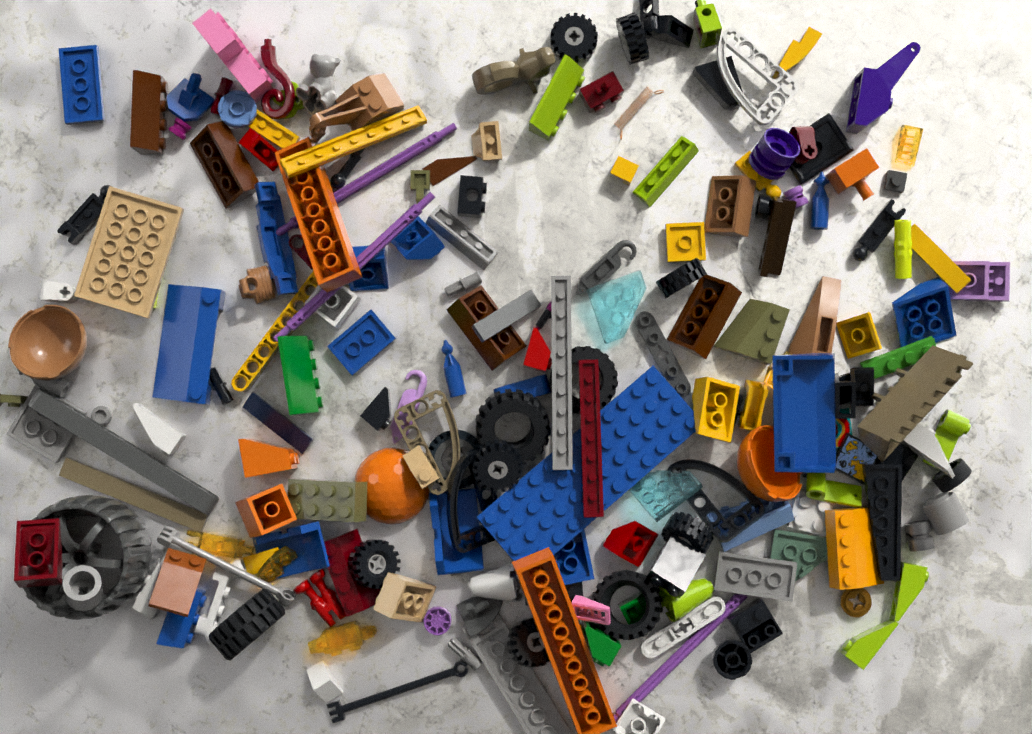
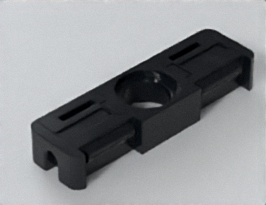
M639 0L640 22L644 29L645 37L650 39L660 33L657 21L659 16V0ZM652 5L651 10L647 13L648 7Z

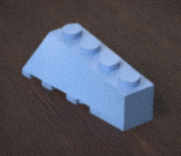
M758 498L764 506L763 516L730 541L725 543L718 541L723 551L730 550L793 521L794 516L789 502H770ZM741 502L739 506L731 508L724 506L718 511L726 520L748 504V502ZM752 506V511L747 515L749 520H751L750 515L752 513L759 514V507L755 508ZM715 513L707 515L709 522H715L718 518ZM736 517L734 523L736 526H743L745 519L743 517ZM721 521L716 527L720 529V536L724 535L727 537L728 530L724 531L720 527V524L723 523Z

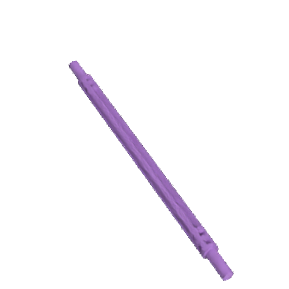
M452 123L439 132H433L334 192L337 204L441 142L442 138L457 130L456 125ZM296 216L292 217L288 223L279 227L276 234L281 236L294 227L295 229L298 228Z
M429 192L418 204L412 205L356 257L359 269L361 270L422 213V210L436 197ZM341 287L328 293L322 289L286 322L287 325L273 338L278 342L277 337L287 336L292 330L295 331Z
M735 593L725 603V611L721 616L697 630L615 710L616 713L613 715L615 722H617L632 699L641 702L748 598L747 595Z

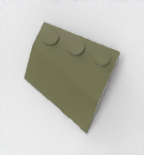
M749 299L713 347L765 365L772 364L773 355H775L790 309L769 302Z

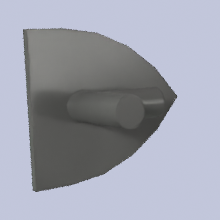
M472 597L456 605L471 637L485 630L496 619L503 600Z

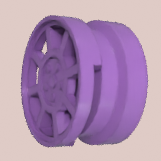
M435 606L427 611L424 617V626L429 633L442 635L450 628L451 614L446 608Z

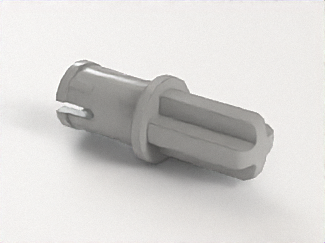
M476 272L463 279L460 278L459 281L445 287L444 290L448 297H452L460 292H467V289L482 283L479 273Z
M456 637L449 641L448 647L460 657V660L463 659L474 671L480 667L482 660L470 651V647L467 648Z

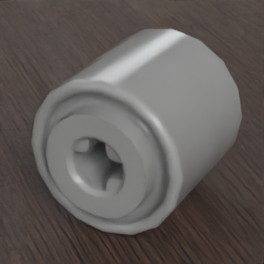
M955 492L935 495L928 499L922 507L936 535H943L954 531L969 521Z
M80 565L69 570L64 576L62 584L65 599L73 609L78 611L91 610L102 600V581L96 569L91 566ZM88 589V593L80 595V590L85 591Z

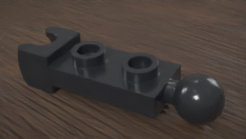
M110 185L101 187L99 196L92 193L68 221H65L57 230L62 235H67V233L71 232V236L68 239L69 243L76 245L99 218Z
M890 199L884 205L880 213L859 238L858 242L862 246L856 247L852 253L856 261H864L867 258L868 250L872 253L875 252L894 227V221L900 220L905 214V208L897 213L892 210V206L895 203L893 199Z

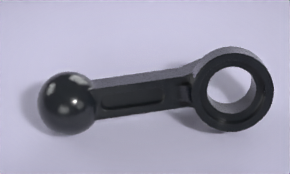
M364 149L349 154L350 157L340 171L331 177L330 182L334 188L340 189L344 187L346 178L362 158L359 155Z

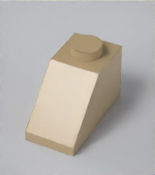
M420 445L403 455L422 489L440 479Z

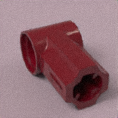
M292 235L289 239L290 248L313 270L304 240L301 248L294 247L295 240H303L302 235Z

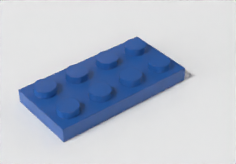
M97 45L59 48L65 124L72 125L105 121L99 47Z

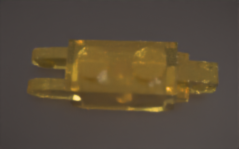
M187 530L186 535L200 537L198 544L188 542L210 554L235 559L238 557L242 558L243 554L253 555L255 547L245 545V540H242L241 537L211 531Z
M357 621L325 628L320 637L308 642L311 654L324 652L325 655L331 654V656L342 654V650L345 649L355 651L361 649L360 645L364 644V640L374 637L377 629L375 625L361 627Z

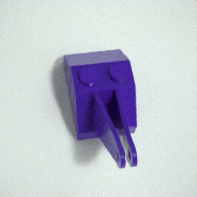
M917 42L909 43L879 68L864 67L855 76L846 126L847 133L858 134L891 109L893 104L891 90L920 52L921 47Z

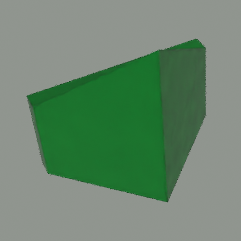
M641 592L618 604L628 625L638 622L645 613L646 601Z

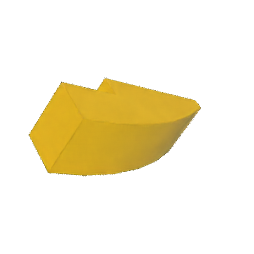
M808 27L800 42L793 39L779 66L786 72L796 67L813 49L823 33ZM775 71L772 78H778L780 76L779 72Z

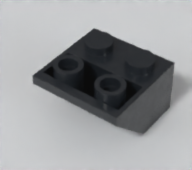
M761 598L755 599L727 617L741 642L748 647L750 653L783 634Z

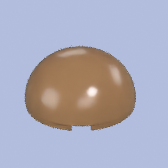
M44 305V307L30 310L17 321L11 331L8 343L11 360L20 372L30 378L45 381L62 378L74 371L85 356L87 349L85 327L75 313L59 305Z

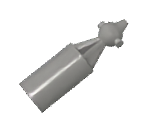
M31 378L34 384L61 398L70 387V382L62 378L49 381Z

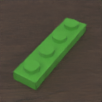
M932 336L860 362V366L874 367V379L895 372L897 368L903 369L916 364L932 345L936 346L935 339Z

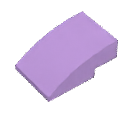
M953 261L972 281L958 294L948 286L951 300L1010 302V262Z

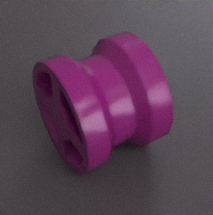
M176 117L174 125L170 126L168 130L180 139L185 140L187 132L191 131L192 127Z

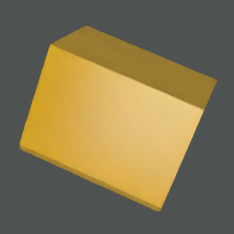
M870 312L836 323L848 359L882 349Z

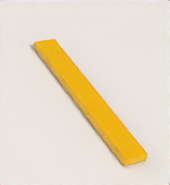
M415 106L280 159V165L287 177L291 178L427 124V119L420 107Z

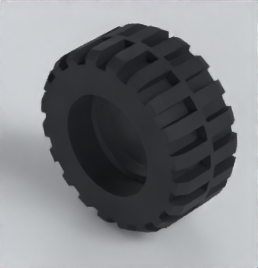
M505 389V393L500 394V391L494 393L495 397H488L485 400L486 404L480 406L479 414L476 415L475 428L478 443L484 447L488 441L494 444V440L498 439V443H502L503 440L496 436L494 429L498 419L512 412L524 414L531 423L529 433L519 441L507 442V445L512 443L514 449L517 448L519 450V454L522 457V465H525V461L528 459L532 462L536 459L535 455L537 453L539 455L542 454L544 451L543 446L548 445V436L551 433L550 421L544 406L531 393L526 392L525 394L520 389H516V392H512L511 389Z
M264 588L209 634V640L226 660L231 661L284 616L285 609L273 594Z

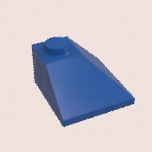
M419 216L391 241L406 260L432 259L445 248L437 235Z

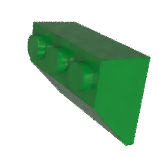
M583 621L592 658H594L593 661L604 667L606 664L610 667L622 646L619 639L604 633L605 630L599 628L597 624Z

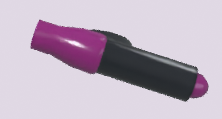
M551 302L547 305L536 323L535 328L538 331L543 328L549 318H552Z

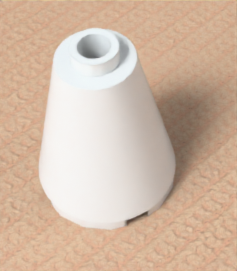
M512 563L473 576L471 581H468V590L472 592L473 596L510 602H520L523 593L519 594L521 586Z

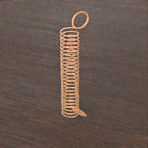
M645 88V91L648 93V95L649 93L651 94L650 90L648 88L646 90ZM643 91L641 93V96L639 94L638 99L642 104H645V102L643 103L641 101L642 97L645 100V94L643 93ZM632 102L631 107L635 112H638L640 108L637 109ZM620 128V140H622V130H621V128Z

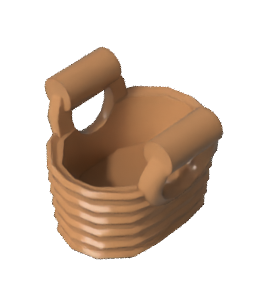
M267 266L246 269L247 276L239 280L240 285H238L242 299L254 298L257 305L275 299L276 295ZM248 284H253L256 289L250 291Z

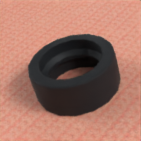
M956 459L949 463L955 474L953 479L942 471H939L933 477L932 481L941 492L945 493L954 489L969 477L972 470L963 459Z

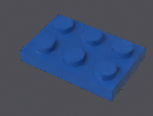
M369 310L327 347L353 376L396 338L372 310Z

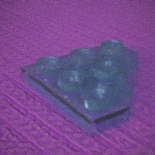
M641 270L586 289L604 343L606 344L623 338L629 328L646 290Z
M656 470V472L646 474L628 491L651 517L658 522L703 488V486L690 471L672 473L671 471Z

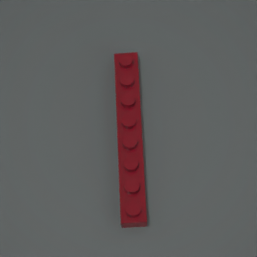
M598 359L579 360L583 518L604 517Z

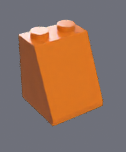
M250 438L238 439L245 478L298 468L297 464L300 463L299 455L297 452L295 453L294 449Z
M282 484L235 502L250 538L262 536L297 520Z

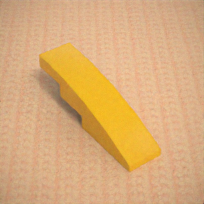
M916 224L911 226L912 249L958 294L972 280Z

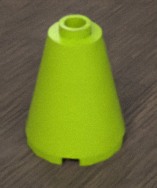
M705 578L692 580L686 592L680 598L671 596L661 586L658 588L660 590L659 595L663 600L661 606H665L668 610L665 614L671 622L680 620L712 597V592H714L711 581H707Z

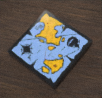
M846 433L836 452L835 471L865 485L862 464H875L878 457L859 438Z

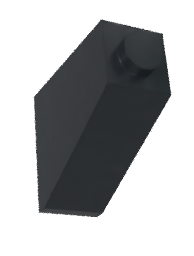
M732 56L726 57L731 75L742 91ZM717 60L694 68L693 75L723 109L730 108V110L741 107L728 90L721 76Z

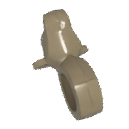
M543 47L536 51L525 52L524 48L519 49L520 56L517 61H500L479 68L472 74L476 92L480 95L491 94L508 88L519 81H524L528 83L533 94L538 93L535 81L548 75L550 67L556 62L552 49L550 47Z

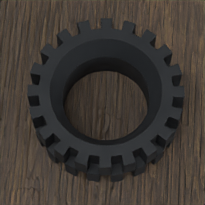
M591 346L572 348V365L579 360L598 359L599 370L602 375V386L600 389V409H602L611 401L616 393L618 373L615 370V364L608 358L609 356L606 353H602L598 348H591ZM551 369V373H550V386H551V391H552V369ZM572 395V412L580 414V398Z
M622 570L613 572L610 576H605L603 582L598 583L596 586L598 588L597 591L593 592L592 597L594 601L610 607L611 598L616 590L623 586H633L643 594L646 601V610L638 622L627 625L619 622L613 616L610 608V625L597 623L599 628H603L605 630L604 633L612 635L616 639L632 640L647 635L648 632L655 628L656 623H659L661 619L659 617L660 613L663 612V607H661L663 600L659 595L660 590L658 587L651 583L646 575L635 571ZM601 612L603 617H605V612Z

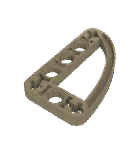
M435 390L397 409L394 413V420L410 451L419 445L424 446L426 449L425 455L439 474L440 479L437 482L443 483L439 492L437 489L433 490L434 482L428 488L431 493L439 495L448 490L451 474L460 459V439L456 420L446 395L440 390ZM435 394L438 396L442 395L441 404L434 402L431 404L433 408L429 409L425 399L429 398V401L435 398ZM419 402L424 403L426 406V410L423 413L415 411V405ZM441 407L447 418L453 448L451 470L446 480H444L415 420ZM399 412L408 413L406 420L408 423L412 421L413 425L402 429L401 426L405 425L403 420H398ZM410 428H414L417 431L416 438L412 440L406 436V432Z

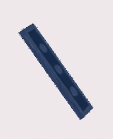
M255 392L250 394L243 405L245 410L301 454L313 442L314 438Z

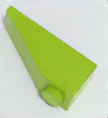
M901 562L900 581L895 583L890 619L899 621L924 588L925 582L928 581L929 577L927 567Z
M889 619L852 637L850 640H846L842 645L843 650L840 653L864 670L899 623Z

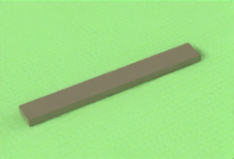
M65 458L58 475L198 532L203 531L209 516L193 507L70 458Z

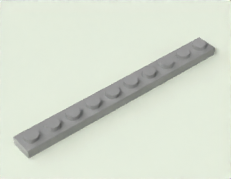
M551 276L553 471L573 470L571 276Z

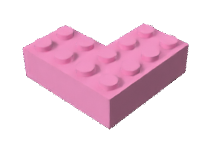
M209 9L192 23L256 103L262 99L268 90L274 89L271 86L273 81L269 75L261 68L253 55L249 54V51L219 12L215 14L212 9Z

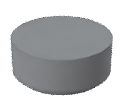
M98 406L93 409L91 419L101 425H106L112 419V412L108 407Z

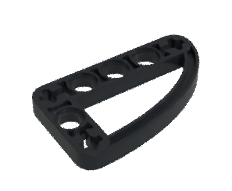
M476 448L469 450L458 460L451 474L448 486L447 521L453 548L461 553L495 541L483 525L462 533L459 530L457 511L458 491L462 476L468 466L481 513L498 499L497 493L493 492V488H490L491 494L489 498L484 499L482 497L485 485L481 487L479 480L476 481L473 473V459L475 458L476 451H479ZM482 531V540L476 541V533ZM461 539L467 541L463 543V547L459 546Z
M687 459L677 461L668 468L669 479L701 520L706 523V526L710 527V531L713 532L716 539L722 543L736 537L758 521L764 514V506L761 501L742 482L713 464ZM674 469L676 471L681 470L680 476L683 479L681 482L677 475L672 476ZM687 469L704 471L718 477L740 493L749 503L725 520L687 472ZM691 483L694 489L691 492H685L683 485ZM697 498L705 500L706 503L703 507H697L694 504ZM752 506L755 508L759 507V514L752 513L750 515L751 520H749L747 515L752 511ZM709 513H715L718 518L715 522H709L706 516ZM736 517H743L745 524L743 526H736L734 519ZM721 521L723 523L720 524V527L724 531L728 530L727 537L724 535L720 536V529L716 527Z

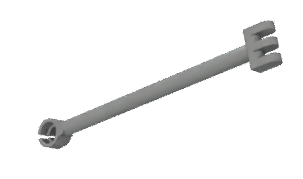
M166 525L157 538V542L167 548L173 543L199 557L206 558L207 561L262 589H268L272 594L276 595V598L279 599L280 604L283 606L292 604L296 597L294 591L290 588H278L177 537L178 530Z

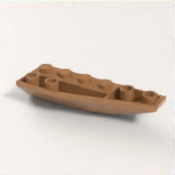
M821 277L791 341L787 355L832 353L841 290L840 279Z

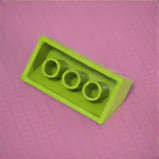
M564 55L529 121V131L548 141L551 136H556L559 130L558 122L560 120L563 121L566 117L568 103H573L577 95L574 93L577 86L581 87L586 78L583 76L584 69L567 55Z

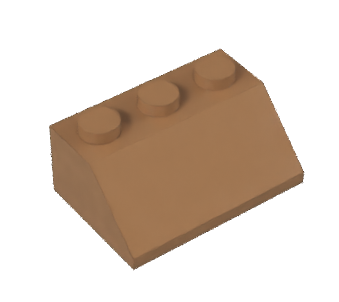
M743 175L712 176L704 227L705 233L730 237H748L756 180Z

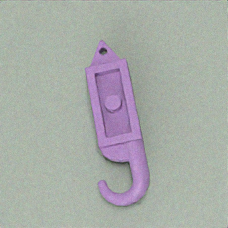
M420 370L410 371L406 375V380L412 375H417L420 378V383L417 390L408 389L404 391L397 409L423 397L427 386V378ZM421 402L415 405L416 412L418 411ZM399 412L398 420H403L405 425L401 426L402 429L413 424L412 421L408 423L406 420L408 413ZM393 418L390 429L392 430L393 442L395 444L403 436ZM408 429L407 432H406V435H407V436H408V434H409V432H410V429Z

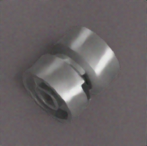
M920 520L904 524L906 535L910 536L907 540L909 551H923L935 548L933 536L929 535L932 531L930 520Z

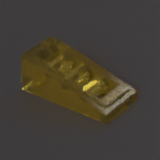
M908 125L901 126L895 163L915 165L923 128ZM907 132L915 133V136H908ZM905 140H913V144L905 143ZM903 148H912V152L904 151ZM902 154L911 156L910 160L901 158Z

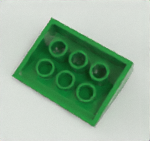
M308 336L277 337L289 415L301 416L321 412V408L324 405L322 396L319 397L318 389L321 386L319 377L316 378L315 370H318L316 358L313 359L312 351H315L313 340H310Z

